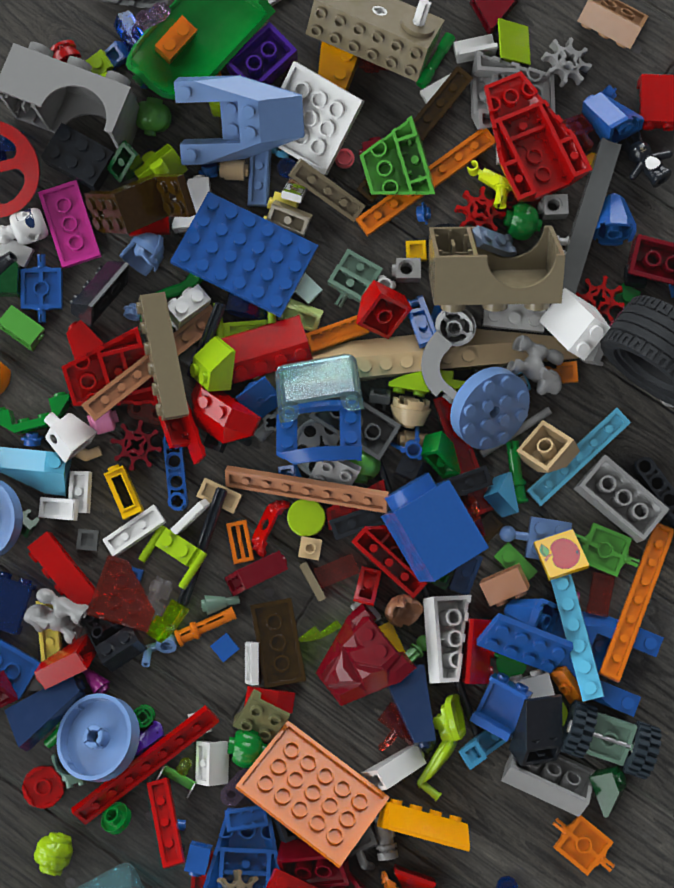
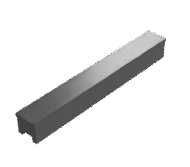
M602 138L597 145L591 165L593 170L588 174L564 251L563 289L566 288L574 294L577 291L621 149V144L605 140V138Z

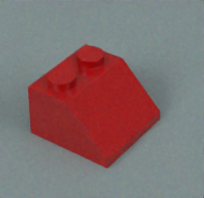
M373 280L361 297L356 324L389 339L412 310V307L405 295Z

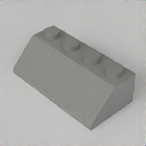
M604 455L574 487L577 493L636 543L644 541L669 510L667 506L607 455Z
M510 753L501 781L579 817L590 804L593 787L589 777L595 770L559 754L557 761L521 766L513 754Z

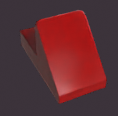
M361 566L353 601L374 606L382 571Z

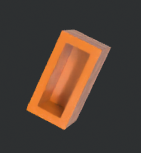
M182 15L155 44V51L167 63L171 64L197 35V29Z

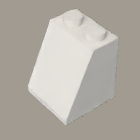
M566 288L563 289L562 303L551 304L539 320L569 352L582 360L588 357L611 328L596 307Z

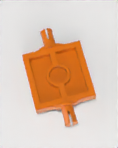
M582 815L576 816L573 822L568 825L559 818L555 819L552 825L562 833L559 840L553 846L554 849L587 876L600 864L609 872L612 871L608 865L614 868L615 864L606 858L608 849L614 843L610 838Z

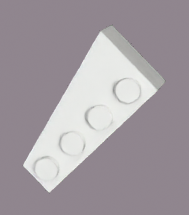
M472 595L423 598L429 683L459 682L463 658L461 652L466 638V634H464L465 625L469 617L467 612L468 604L471 603Z

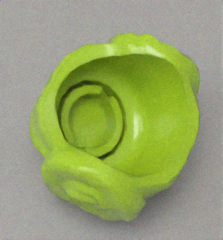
M50 832L48 836H44L39 840L34 853V860L40 865L39 870L42 873L52 876H60L63 869L69 865L73 853L71 836L61 832Z

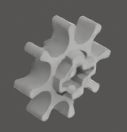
M572 37L565 43L566 47L560 46L558 41L554 39L549 46L554 54L545 52L541 57L542 61H547L552 65V68L548 69L545 76L549 77L551 74L559 75L561 78L560 87H564L568 82V77L572 78L576 85H580L584 77L580 75L579 71L587 73L592 67V64L584 63L581 59L588 49L584 47L581 51L575 50L572 47L574 40Z

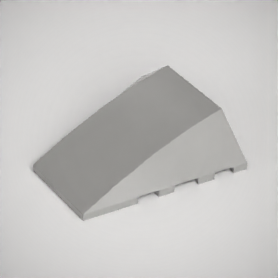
M476 51L471 73L473 81L470 83L471 118L477 130L492 127L484 86L520 71L538 90L541 98L550 104V108L555 113L554 74L546 77V72L531 67L525 68L520 66L519 63H509L501 60L500 57H490L484 55V52Z

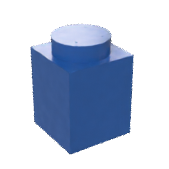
M428 472L384 498L391 510L382 515L381 518L419 582H435L489 548L450 480L435 484Z

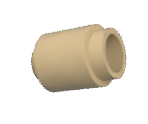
M245 160L220 162L219 176L225 180L244 181L245 177L249 176V165L245 164Z

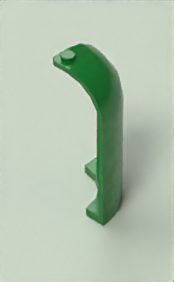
M174 0L134 44L127 56L126 67L134 75L132 79L140 87L144 84L159 96L175 100L174 81L178 77L216 76L276 11L267 0ZM183 15L197 29V35L169 64L155 51V44Z

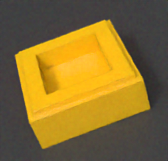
M426 240L405 242L406 258H421V262L427 261Z

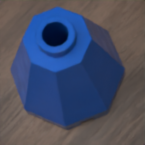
M616 193L609 194L605 197L593 239L596 240L597 238L599 244L620 246L626 239H628V242L633 241L637 232L636 223L625 199Z
M512 599L504 607L505 616L553 634L558 620V614L554 612V608L558 609L557 604L545 599Z

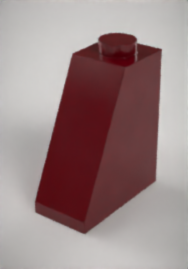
M470 0V4L486 33L493 34L498 28V18L505 19L519 0Z
M279 550L236 570L224 579L232 595L235 596L288 570L287 560Z

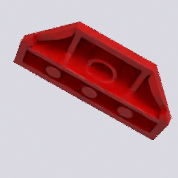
M196 382L191 398L193 419L197 426L223 444L254 436L261 420L260 416L225 392H208L200 383Z
M386 525L365 526L351 541L369 560L413 599L428 583L418 581Z

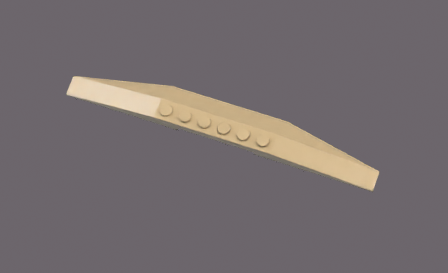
M476 329L475 335L470 342L462 346L450 347L441 359L440 370L464 371L471 370V368L507 366L510 361H515V359L524 361L528 357V353L512 349L514 340L520 335L528 336L534 343L542 344L548 350L555 349L560 351L564 356V360L578 359V357L569 352L554 336ZM415 334L395 336L389 339L375 338L350 341L313 354L311 353L312 361L294 366L295 370L298 371V375L295 376V380L285 383L279 380L278 371L255 377L253 380L256 381L265 376L272 386L278 390L327 385L330 382L337 384L403 376L422 371L421 360L425 347L419 348Z

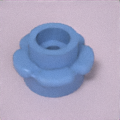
M130 303L129 306H124L123 309L125 311L123 315L129 320L138 321L141 314H137L136 304Z

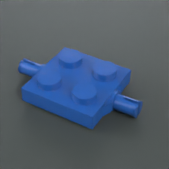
M37 254V266L20 269L21 309L37 311V323L45 324L46 311L63 309V269L47 267L46 255Z

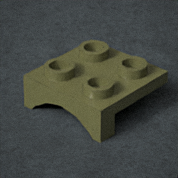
M254 689L244 708L235 715L233 727L243 731L253 729L259 733L258 736L264 742L269 744L288 720L290 713L260 699L262 692Z

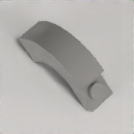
M436 331L423 351L421 360L422 376L426 386L435 397L442 391L444 393L442 397L452 404L457 391L443 380L440 373V362L453 344Z

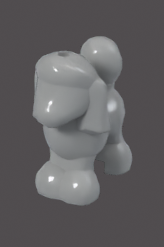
M526 335L518 336L513 342L512 349L519 352L526 351L528 357L524 361L520 359L510 361L506 369L515 375L521 372L528 379L536 382V391L540 395L546 393L558 394L562 388L561 377L556 371L546 369L543 360L546 358L551 364L558 366L564 361L563 354L558 350H548L546 346L534 343Z
M48 588L40 589L36 593L37 600L43 604L53 605V609L43 604L32 605L26 610L24 621L31 624L37 632H43L47 629L59 631L64 634V639L68 644H73L82 632L83 626L80 625L82 617L85 618L90 607L86 604H76L66 597H58Z

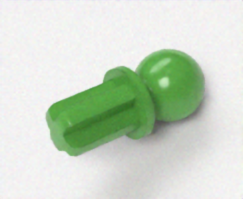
M426 635L419 636L416 645L412 643L410 649L405 652L412 663L418 657H423L422 651H427Z

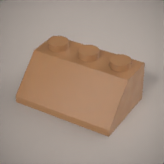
M588 0L578 22L586 29H593L599 32L598 34L601 37L616 41L618 46L631 49L648 15L619 0Z

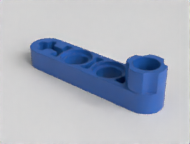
M164 436L163 448L168 505L173 510L181 512L187 508L189 502L183 447L175 448L176 450L180 449L179 453L171 452L168 454V450L172 449H169L166 437ZM172 456L180 458V464L177 467H172L169 464V459ZM174 476L182 478V485L175 488L172 486L171 480ZM184 489V493H180V492H174V493H172V490H173V491H181V490ZM177 496H180V499L183 500L180 507L173 504V501L177 500Z

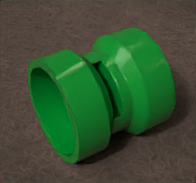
M144 704L134 710L140 728L147 727L155 720V710L150 705Z

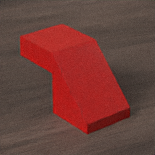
M247 686L245 704L255 689L262 692L260 699L290 714L293 713L295 692Z

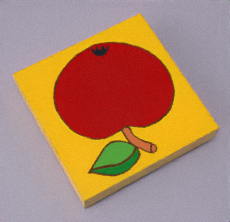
M573 529L534 541L533 543L549 581L589 568V563Z

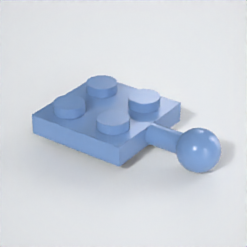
M531 516L528 533L515 531L512 526L507 525L501 528L499 535L505 542H511L514 539L526 541L524 558L540 560L533 545L534 541L571 530L572 523Z

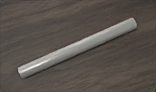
M549 407L523 422L522 426L508 442L552 414ZM504 444L492 449H481L479 452L484 458Z

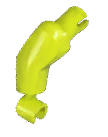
M471 160V165L475 168L470 169L467 167L469 175H479V181L495 190L496 195L493 206L498 208V204H500L499 209H505L508 193L512 190L506 177L487 168L481 170L478 162Z

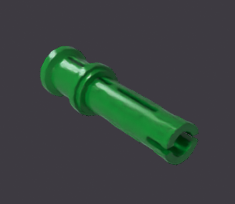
M509 441L506 443L509 471L512 473L517 503H527L529 501L525 494L526 481L522 477L521 460L516 451L519 448V441H512V443Z

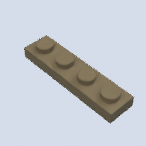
M301 158L288 174L353 222H355L356 218L365 208L362 202Z

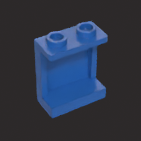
M495 672L490 676L487 689L477 710L472 714L469 721L507 742L514 734L524 700L530 699L533 692L529 691L526 685L519 682L516 684L509 680L510 677L506 674Z

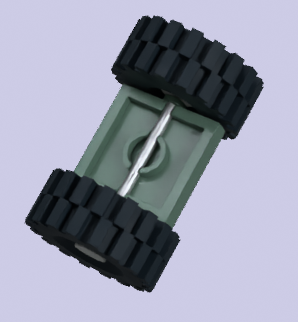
M574 700L569 707L568 716L562 729L563 744L560 751L578 758H583L584 755L588 754L621 765L622 771L626 774L647 779L654 769L657 755L660 752L661 729L641 721L633 724L597 712L598 709L595 706Z

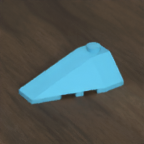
M0 447L1 473L45 494L66 496L71 459L65 463L56 452Z

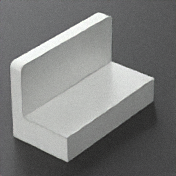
M492 34L453 42L456 62L459 64L473 61L477 50L484 52V55L490 57L496 56L498 43H494Z
M196 741V784L204 786L228 784L229 754H227L229 741Z

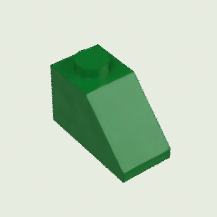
M443 431L425 435L421 456L443 479L459 475L461 471L453 442Z

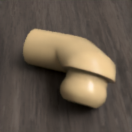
M97 446L89 450L84 448L74 457L83 461H89L103 454L101 448Z

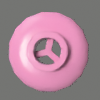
M109 410L95 422L89 415L87 416L90 427L95 429L98 435L114 431L116 429L115 423L119 422L116 410Z

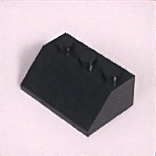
M108 261L104 266L101 265L96 270L94 278L86 281L80 294H75L71 299V314L91 327L127 285L129 264L122 261Z

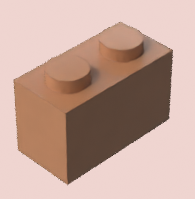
M520 563L485 577L479 583L489 605L496 604L497 607L507 603V599L511 597L520 598L526 595V591L530 587Z

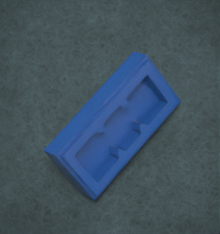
M258 805L225 810L227 833L270 826L268 813Z

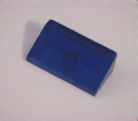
M131 11L117 14L114 28L130 53L134 44L143 35V32Z

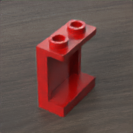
M641 74L637 81V89H640L639 115L644 118L643 130L663 128L664 131H673L674 75Z

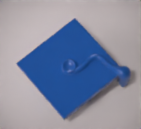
M265 376L249 383L243 392L235 397L239 403L261 418L280 404H286L288 401L283 393L279 394Z

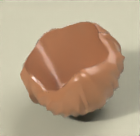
M401 594L394 596L389 601L384 613L386 619L392 625L401 628L403 624L409 626L416 622L424 612V607L416 598L413 599L410 595Z

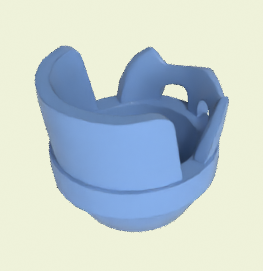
M151 232L140 234L130 241L129 245L119 256L137 272L147 276L153 267V271L156 272L164 258V238Z

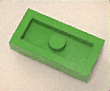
M509 542L493 556L505 569L520 563L528 581L538 572Z

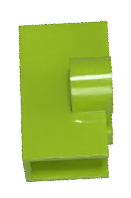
M166 144L156 153L153 151L145 153L142 156L144 164L137 168L134 173L138 179H141L151 174H183L188 169L185 165H182L181 159L174 148Z

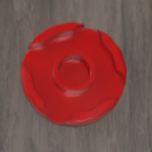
M41 765L35 767L24 778L22 784L23 796L29 805L39 809L52 807L61 800L65 792V781H62L61 775L52 766Z

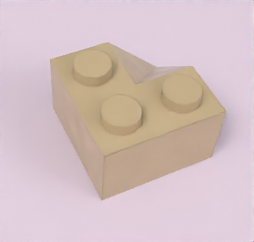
M544 420L540 422L516 450L525 464L537 472L550 473L567 467L580 452L574 439Z

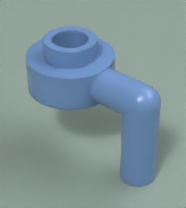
M163 633L157 637L155 643L146 645L148 649L143 653L141 665L143 667L150 666L152 652L158 650L162 653L174 652L177 648L176 637L171 633Z

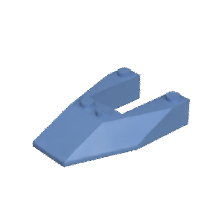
M240 75L178 77L174 81L176 103L220 102L223 138L184 139L180 144L182 165H202L246 159L305 136L302 94Z

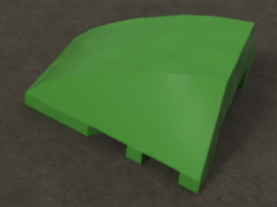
M412 115L399 127L394 128L386 137L377 141L359 155L371 195H436L433 178Z

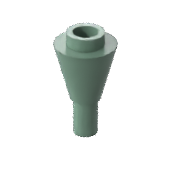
M204 595V599L200 600L202 612H206L207 616L229 605L240 604L239 596L225 598L222 596Z

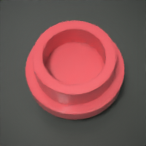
M346 148L340 149L335 159L336 165L342 169L350 168L355 160L353 152Z

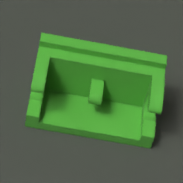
M13 305L0 318V329L32 352L44 337L43 332L45 328Z

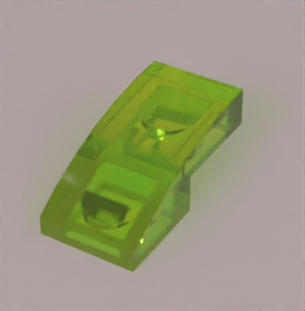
M336 619L321 632L315 625L298 639L300 642L320 639L335 632L342 625Z

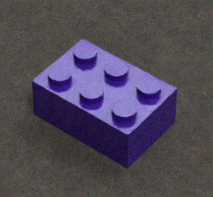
M269 22L226 64V67L231 76L241 75L271 85L292 65L293 61L298 60V52Z

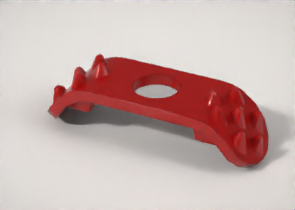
M276 500L266 507L251 540L252 549L260 557L266 556L265 548L268 544L266 540L278 515H282L283 511L290 507V502ZM266 520H269L267 528L263 530V524Z

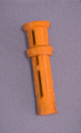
M231 606L198 623L190 622L189 626L173 631L178 644L182 647L184 643L193 639L198 640L202 637L201 634L237 619Z

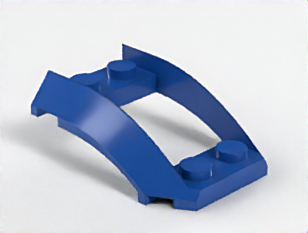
M311 401L292 405L276 414V456L289 461L293 465L320 461H361V401ZM339 411L340 446L297 449L298 414Z

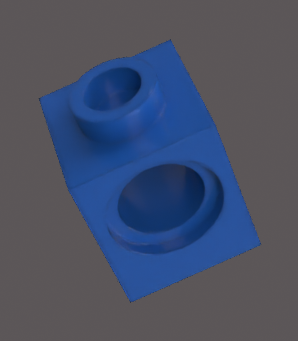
M192 840L184 871H188V874L194 877L205 875L213 845Z

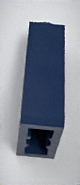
M424 664L415 665L417 668L402 682L387 688L414 746H419V749L431 748L432 744L436 743L425 667Z
M72 676L50 688L42 689L4 710L19 748L26 752L31 750L62 720L67 710L76 701L86 696L84 691L86 685L81 677Z

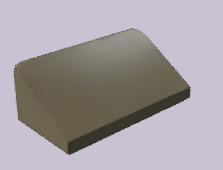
M275 200L271 205L267 220L304 237L313 214Z

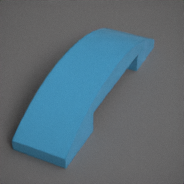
M484 729L467 742L458 752L469 770L484 761L487 755L506 743V741Z

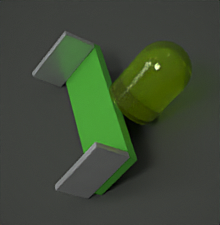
M188 757L182 758L176 770L164 765L156 780L163 774L189 789L188 798L196 784L195 781L185 776L192 767V760Z

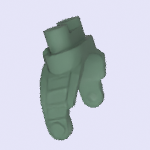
M52 754V763L55 770L61 775L62 781H65L67 789L75 787L76 783H78V786L87 784L86 780L78 779L63 770L58 764L56 754Z

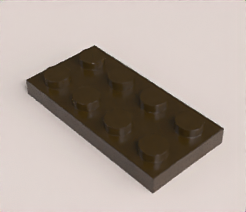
M292 598L250 605L256 642H259V658L265 688L306 681Z

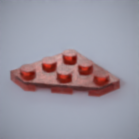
M108 555L87 615L148 633L155 615L152 604H150L144 589L135 576L129 561Z

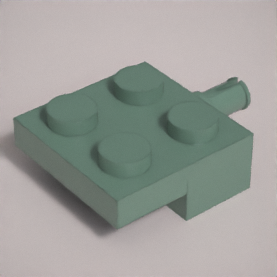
M347 249L327 281L328 286L340 293L334 304L342 308L347 298L360 303L362 295L373 280L377 281L383 268Z

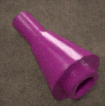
M89 667L82 672L93 694H105L110 689L109 680Z

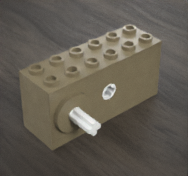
M314 0L306 35L417 82L434 53L445 20L428 13L431 6L429 0H419L417 8L400 0Z

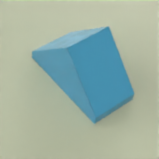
M507 472L494 477L492 480L493 485L488 487L483 498L501 517L518 513L519 508L512 473Z

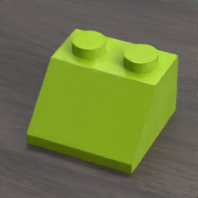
M214 336L193 356V363L190 366L191 376L208 392L231 390L236 351L221 338Z

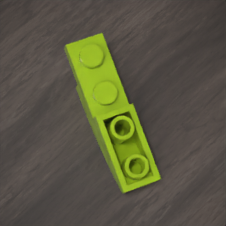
M440 370L443 380L457 392L466 382L454 380V371ZM422 371L400 376L389 381L388 384L389 388L398 394H405V391L413 392V396L425 397V394L430 395L431 393L424 382Z

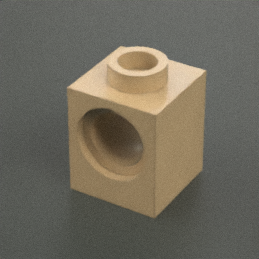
M302 536L298 557L319 561L323 540Z

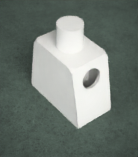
M51 412L44 419V422L50 426L45 438L65 463L88 446L97 433L95 429L72 413H68L60 419Z

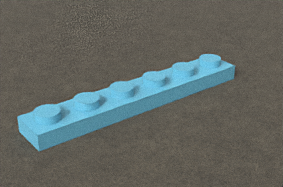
M615 408L577 443L580 452L567 467L545 473L526 492L539 506H542L631 422L618 408Z
M572 574L551 580L566 640L573 642V650L570 652L582 701L605 697Z

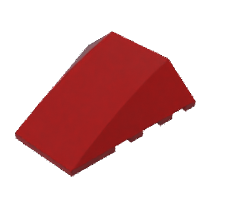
M138 326L61 367L73 406H81L145 356L144 342ZM153 377L117 405L158 404L157 395L154 396L152 392Z

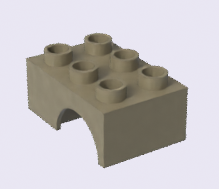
M552 225L544 226L540 240L531 250L515 257H503L478 248L472 231L475 227H429L428 276L434 305H441L442 310L446 312H461L466 309V305H482L483 309L487 311L500 312L506 310L508 304H524V307L528 310L544 311L549 308L550 304L562 303L565 253Z

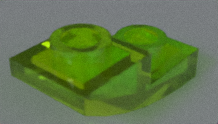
M171 599L162 617L155 616L146 634L162 643L176 630L190 609Z

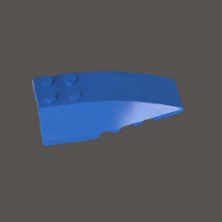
M268 814L270 826L227 833L226 819L224 817L203 888H223L217 882V879L222 877L231 884L234 880L233 871L236 869L242 870L241 879L244 883H247L251 876H257L258 881L253 884L252 888H266L274 868L280 870L277 863L278 851L270 814Z

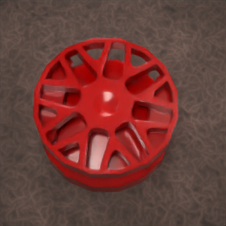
M73 40L60 41L50 48L54 52L52 58L67 62L69 56L81 59V54L76 49Z

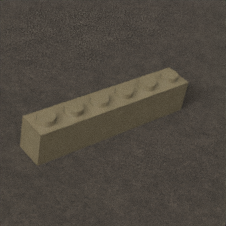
M165 292L140 295L138 302H136L137 314H141L142 318L140 331L142 335L145 334L146 338L144 351L145 355H149L150 359L148 372L149 375H153L154 379L152 392L154 396L157 395L158 404H156L157 416H161L162 421L187 417L189 410Z

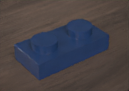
M476 555L457 567L448 589L463 595H469L483 557Z

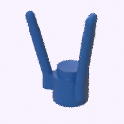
M415 426L414 440L407 441L405 446H400L394 442L390 444L402 453L406 452L410 458L422 459V447L419 443V426Z

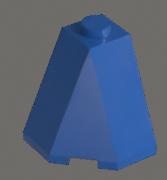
M602 92L596 95L592 94L583 101L582 113L600 139L605 138V140L618 143L642 129L644 118Z

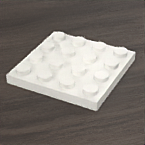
M293 61L281 88L302 94L305 136L281 145L278 148L298 160L301 158L323 175H328L364 101L300 63Z

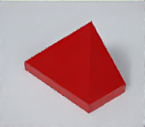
M396 864L394 865V873L402 888H435V878Z

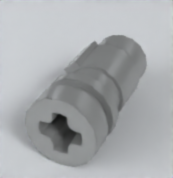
M377 815L374 819V830L379 841V845L376 846V850L379 851L377 852L378 861L396 859L399 856L398 850L395 849L397 847V843L394 842L395 831L377 827L379 815Z

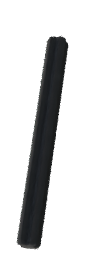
M220 487L216 488L196 545L197 548L205 553L207 552L227 494V490ZM201 566L185 590L181 588L177 600L178 604L182 606L189 604Z

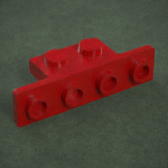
M189 405V415L187 417L162 421L161 416H158L169 449L187 446L193 464H198L206 457L205 447L201 442L199 430L195 425Z

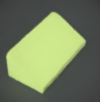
M291 299L282 317H278V320L299 315L303 328L311 332L318 329L324 311Z

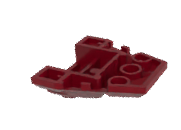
M363 603L347 616L316 671V675L341 706L393 684L400 683L417 668L404 651L398 652L374 622L377 619L375 615Z

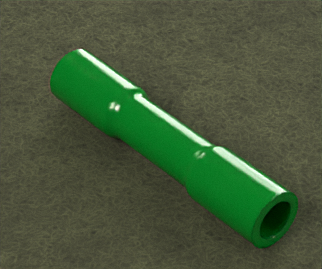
M449 32L444 34L429 64L420 75L416 85L421 89L428 87L433 79L435 71L456 39L453 34Z

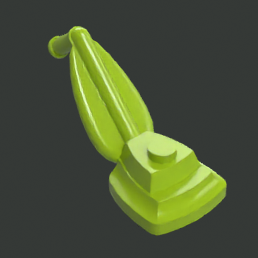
M458 694L447 696L445 703L441 706V712L436 717H433L434 727L439 731L442 741L417 780L419 789L424 790L435 799V802L442 793L438 792L427 781L444 765L454 752L458 740H461L466 734V725Z

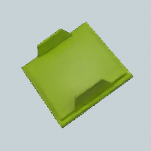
M498 18L500 58L509 63L516 62L531 65L528 26Z

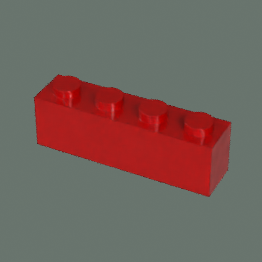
M45 532L27 547L30 550L28 554L35 563L39 562L43 567L41 571L48 579L52 578L56 583L54 587L60 595L64 594L76 604H86L88 606H91L102 597L52 532Z

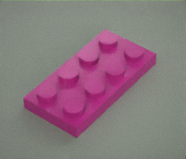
M70 181L38 192L62 268L66 269L102 257L78 181Z

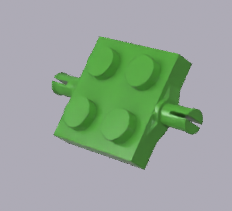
M592 523L589 533L585 537L575 533L576 537L579 538V544H581L590 567L618 577L620 569L625 563L637 567V563L640 562V559L629 556V546L632 538L596 523Z

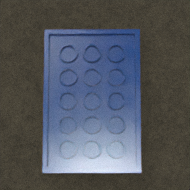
M208 192L170 262L281 318L313 259L318 245Z

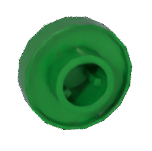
M115 802L102 814V828L112 835L123 832L130 823L131 810L127 805Z

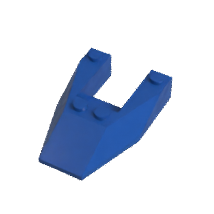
M554 610L558 614V620L553 635L566 639L559 610ZM582 612L599 673L618 619L597 612ZM639 628L632 648L647 655L657 657L664 637ZM569 653L557 667L567 666L577 680ZM601 681L605 697L593 700L634 717L641 697Z

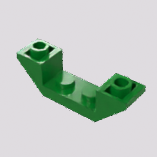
M58 392L54 394V397L48 398L51 412L60 419L63 418L72 403L70 394ZM1 407L0 425L15 434L21 435L26 432L50 427L44 422L49 413L37 415L38 418L32 420L30 418L19 419L16 424L13 411L6 409V407Z

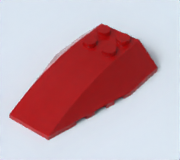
M522 71L484 86L500 166L518 202H533L546 195L567 188L593 170L574 132L564 125L563 119L553 112L550 104L545 99L541 98L538 90Z

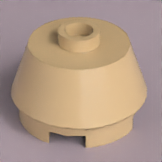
M400 395L399 398L393 396V403L390 404L394 421L401 424L404 428L423 426L431 411V408H429L430 400L423 399V402H420V399L414 396Z

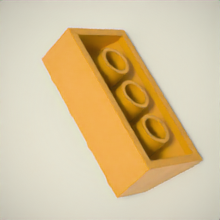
M390 798L389 802H386L380 811L377 827L468 852L470 850L468 824L461 822V817L449 815L448 819L441 817L442 812L430 809L429 813L423 812L421 806L414 804L405 807L402 806L403 801Z

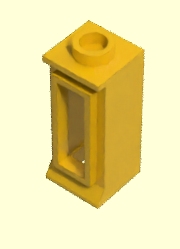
M119 464L109 467L107 469L108 472L104 473V476L122 519L128 520L130 519L129 517L142 513L144 508L126 467L123 465L119 466ZM121 475L134 504L127 508H124L112 478Z

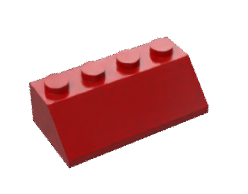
M299 315L221 338L236 351L232 377L234 384L313 360Z

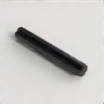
M220 302L214 304L195 354L215 336L226 305ZM189 367V370H188V372H187V376H189L190 378H193V377L191 376L190 367Z

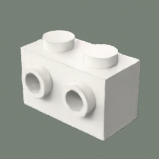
M199 284L193 288L191 286L183 291L181 297L178 299L173 298L167 303L171 324L176 331L210 305L211 298Z

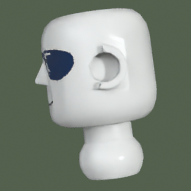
M30 208L12 214L9 218L10 225H0L1 244H8L11 240L16 239L19 244L26 245L48 236L46 223L42 212L38 208Z

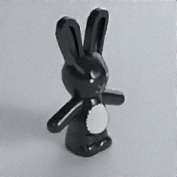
M640 131L629 136L632 144L626 139L618 142V144H621L620 150L626 152L630 161L637 164L629 175L630 180H635L642 170L654 188L665 183L670 178L672 172L663 165L661 160L671 158L673 155L672 151L666 150L652 154L649 144L642 140Z

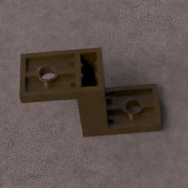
M151 174L112 191H90L85 193L86 206L91 211L93 225L98 232L129 234L168 216L192 217L196 215L184 174Z

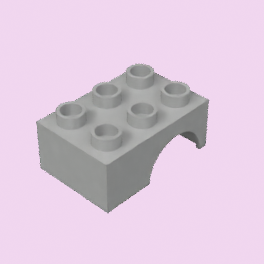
M30 42L28 48L13 43L0 73V98L14 118L55 133L61 122L66 125L79 116H99L106 120L104 131L109 133L117 150L124 140L130 146L132 145L139 128L136 125V120L140 107L136 100L137 96L130 87L131 81L127 77L115 71H107L105 77L92 73V66L89 63L74 56H69L67 62L52 58L54 52L37 42Z

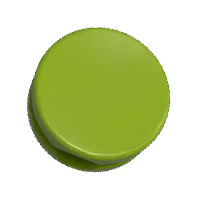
M299 499L288 510V525L299 536H314L325 525V511L318 502Z

